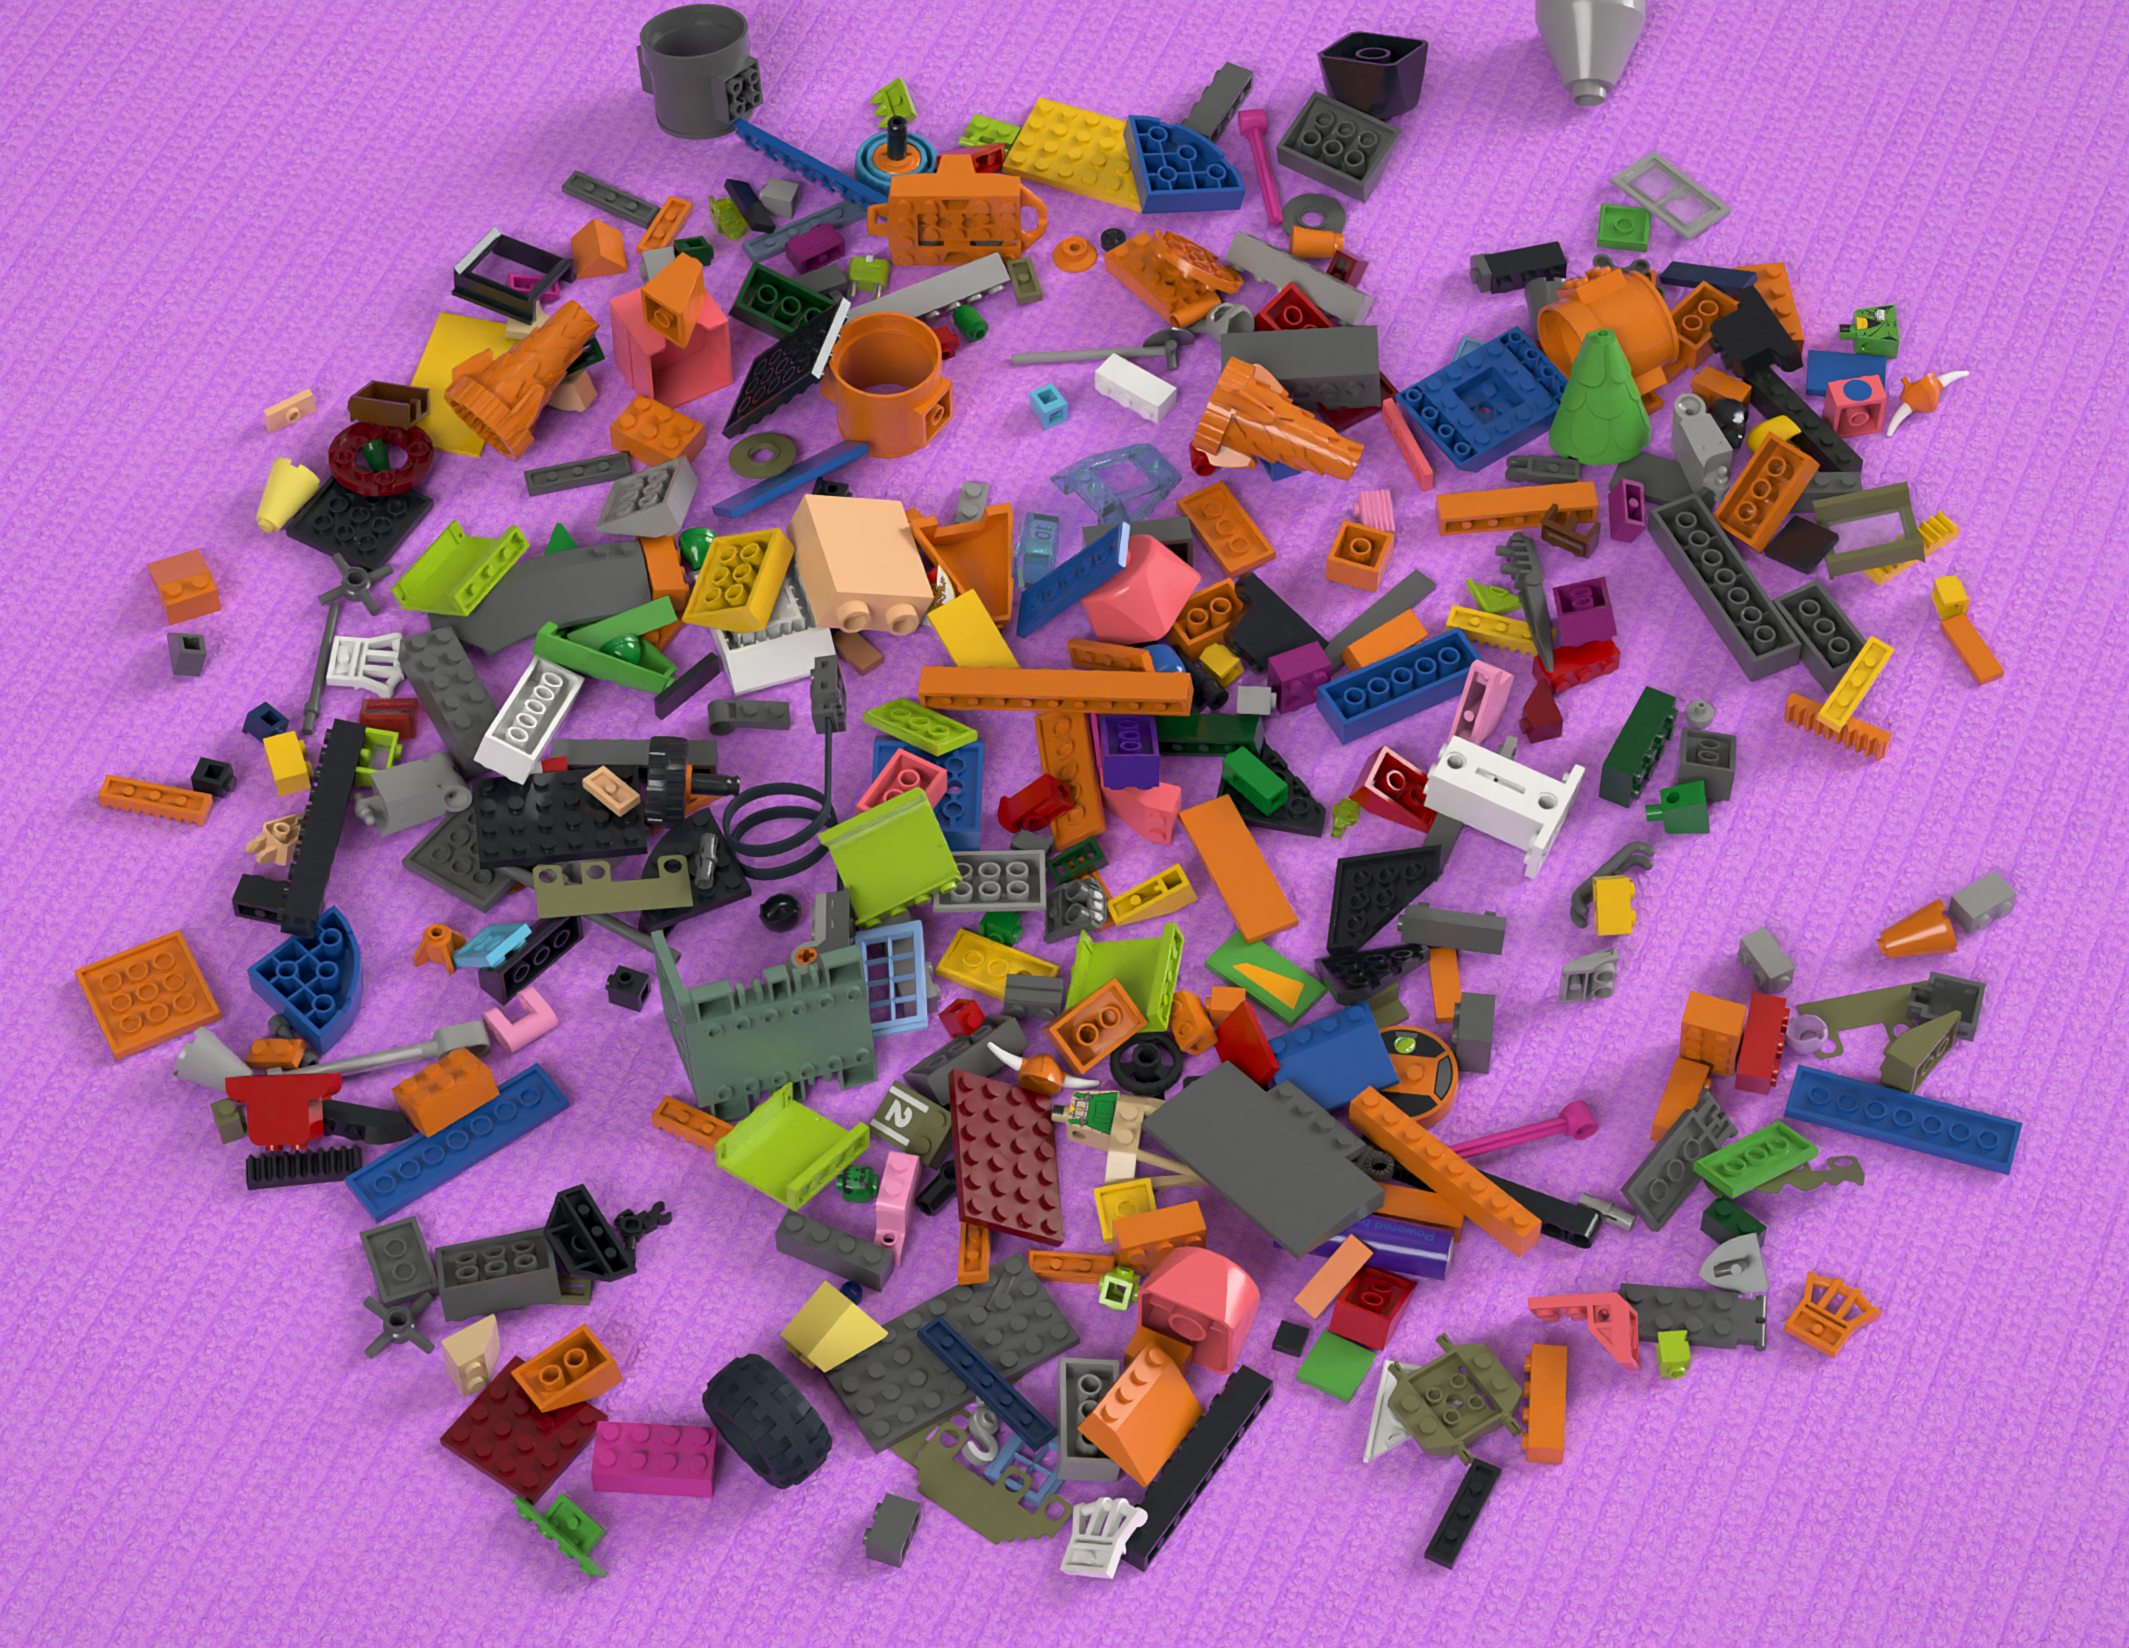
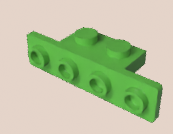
M560 1493L544 1515L527 1500L517 1496L514 1497L512 1502L519 1507L517 1513L529 1522L534 1520L539 1525L538 1532L549 1540L554 1538L560 1544L558 1549L570 1559L575 1557L580 1561L579 1568L592 1578L594 1575L603 1578L608 1575V1572L589 1556L607 1530L566 1494Z

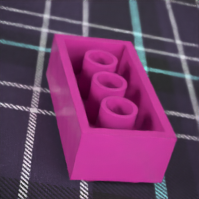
M598 1421L591 1469L593 1491L713 1498L719 1449L717 1427Z

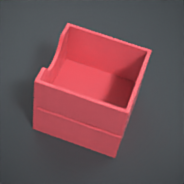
M642 287L609 300L615 365L633 390L635 389L636 395L640 393L671 409H676L733 384L729 322L705 287V302L689 342L684 349L644 324L641 300Z

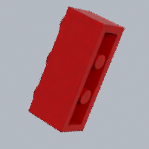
M1612 639L1603 642L1594 640L1586 642L1580 647H1564L1563 645L1553 649L1552 672L1546 671L1540 656L1537 655L1533 658L1532 675L1537 682L1545 679L1552 695L1563 693L1568 688L1579 684H1586L1594 678L1604 674H1611L1619 669L1621 652Z

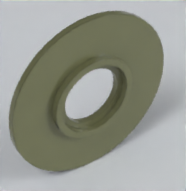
M759 433L748 436L736 443L731 449L728 459L731 469L738 475L750 479H765L777 476L790 468L796 459L797 453L794 443L787 437L775 433ZM761 449L771 450L774 453L773 458L765 462H755L751 459V456L754 452Z

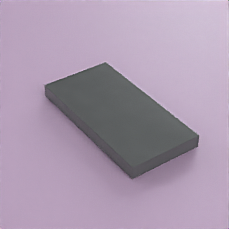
M1642 451L1638 456L1619 463L1609 484V490H1613L1612 488L1617 485L1619 479L1643 483L1645 490L1643 492L1645 494L1643 496L1645 498L1644 501L1660 506L1694 494L1679 462ZM1713 490L1702 496V501L1711 514L1717 503L1714 500L1715 493Z

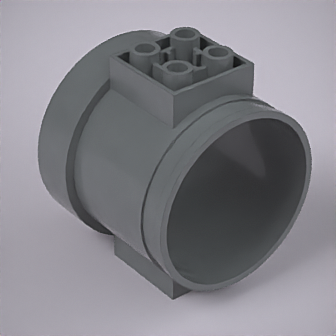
M716 4L685 5L656 15L641 29V45L637 46L636 49L642 90L653 95L657 123L667 134L692 140L724 136L736 131L731 126V123L739 118L749 122L753 116L754 109L764 103L758 59L749 56L751 45L748 23L740 12Z

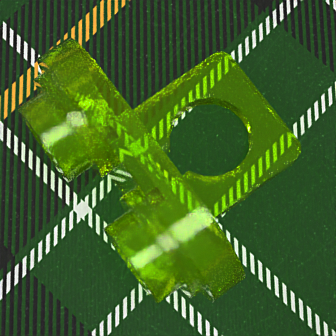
M713 195L708 196L710 218L719 234L723 233L724 236L731 240H738L747 232V223L733 200L722 198L715 201Z

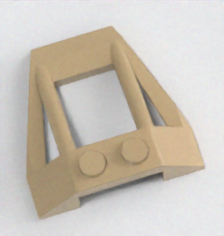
M1126 1093L1120 1094L1117 1100L1109 1143L1104 1186L1149 1178H1136L1137 1161L1183 1174L1150 1177L1152 1190L1164 1192L1169 1191L1171 1187L1187 1185L1188 1188L1209 1185L1184 1163L1139 1149L1142 1133L1141 1122L1146 1119V1116H1150L1166 1103V1100Z

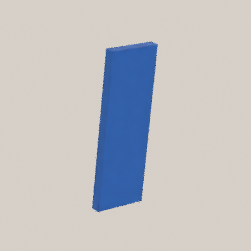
M845 440L788 468L777 476L770 477L711 506L712 510L717 516L736 519L869 452L868 447L863 442Z
M1122 521L1021 593L1016 635L1023 639L1122 571L1126 566L1130 525Z

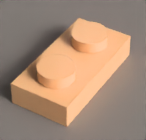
M605 766L600 767L582 780L583 788L619 817L641 803L640 795Z

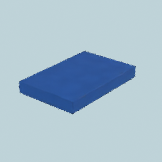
M1808 350L1806 395L1825 397L1829 382L1879 375L1885 391L1886 357Z

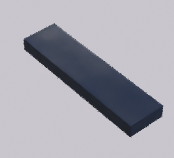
M1672 261L1659 276L1661 284L1696 288L1702 281H1705L1721 292L1739 294L1742 289L1752 284L1754 285L1758 280L1756 272Z

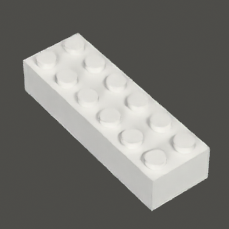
M535 655L484 735L474 761L506 776L511 781L523 785L574 704L585 678L546 658Z

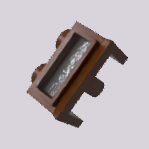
M1553 503L1540 521L1542 524L1541 539L1552 546L1569 551L1577 557L1588 559L1598 545L1601 524L1595 522L1587 536L1574 531L1579 521L1576 515H1570L1563 525L1556 523L1558 505Z

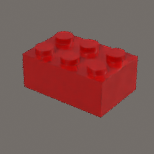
M1752 992L1734 1089L1769 1095L1770 1086L1776 1087L1780 1062H1775V1060H1781L1785 1035H1780V1033L1786 1034L1790 1015V1008H1785L1787 998Z

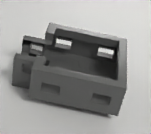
M1930 971L1927 985L1913 982L1905 1018L1918 1020L1919 1026L1958 1010L1962 1014L1956 1038L1973 1042L1986 984Z

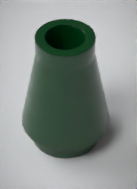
M382 438L362 445L364 450L362 454L374 472L391 471L387 445L383 443Z

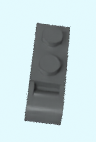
M718 699L710 702L707 706L709 731L717 736L731 733L734 727L789 730L791 724L789 702Z

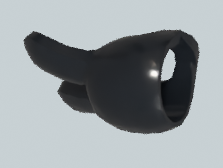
M1717 399L1708 406L1706 413L1711 414L1733 451H1738L1746 434V422L1749 416L1748 406L1736 399Z

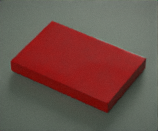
M1242 1001L1215 1030L1219 1041L1214 1044V1047L1222 1063L1228 1060L1258 1086L1263 1088L1278 1072L1280 1067L1250 1002Z

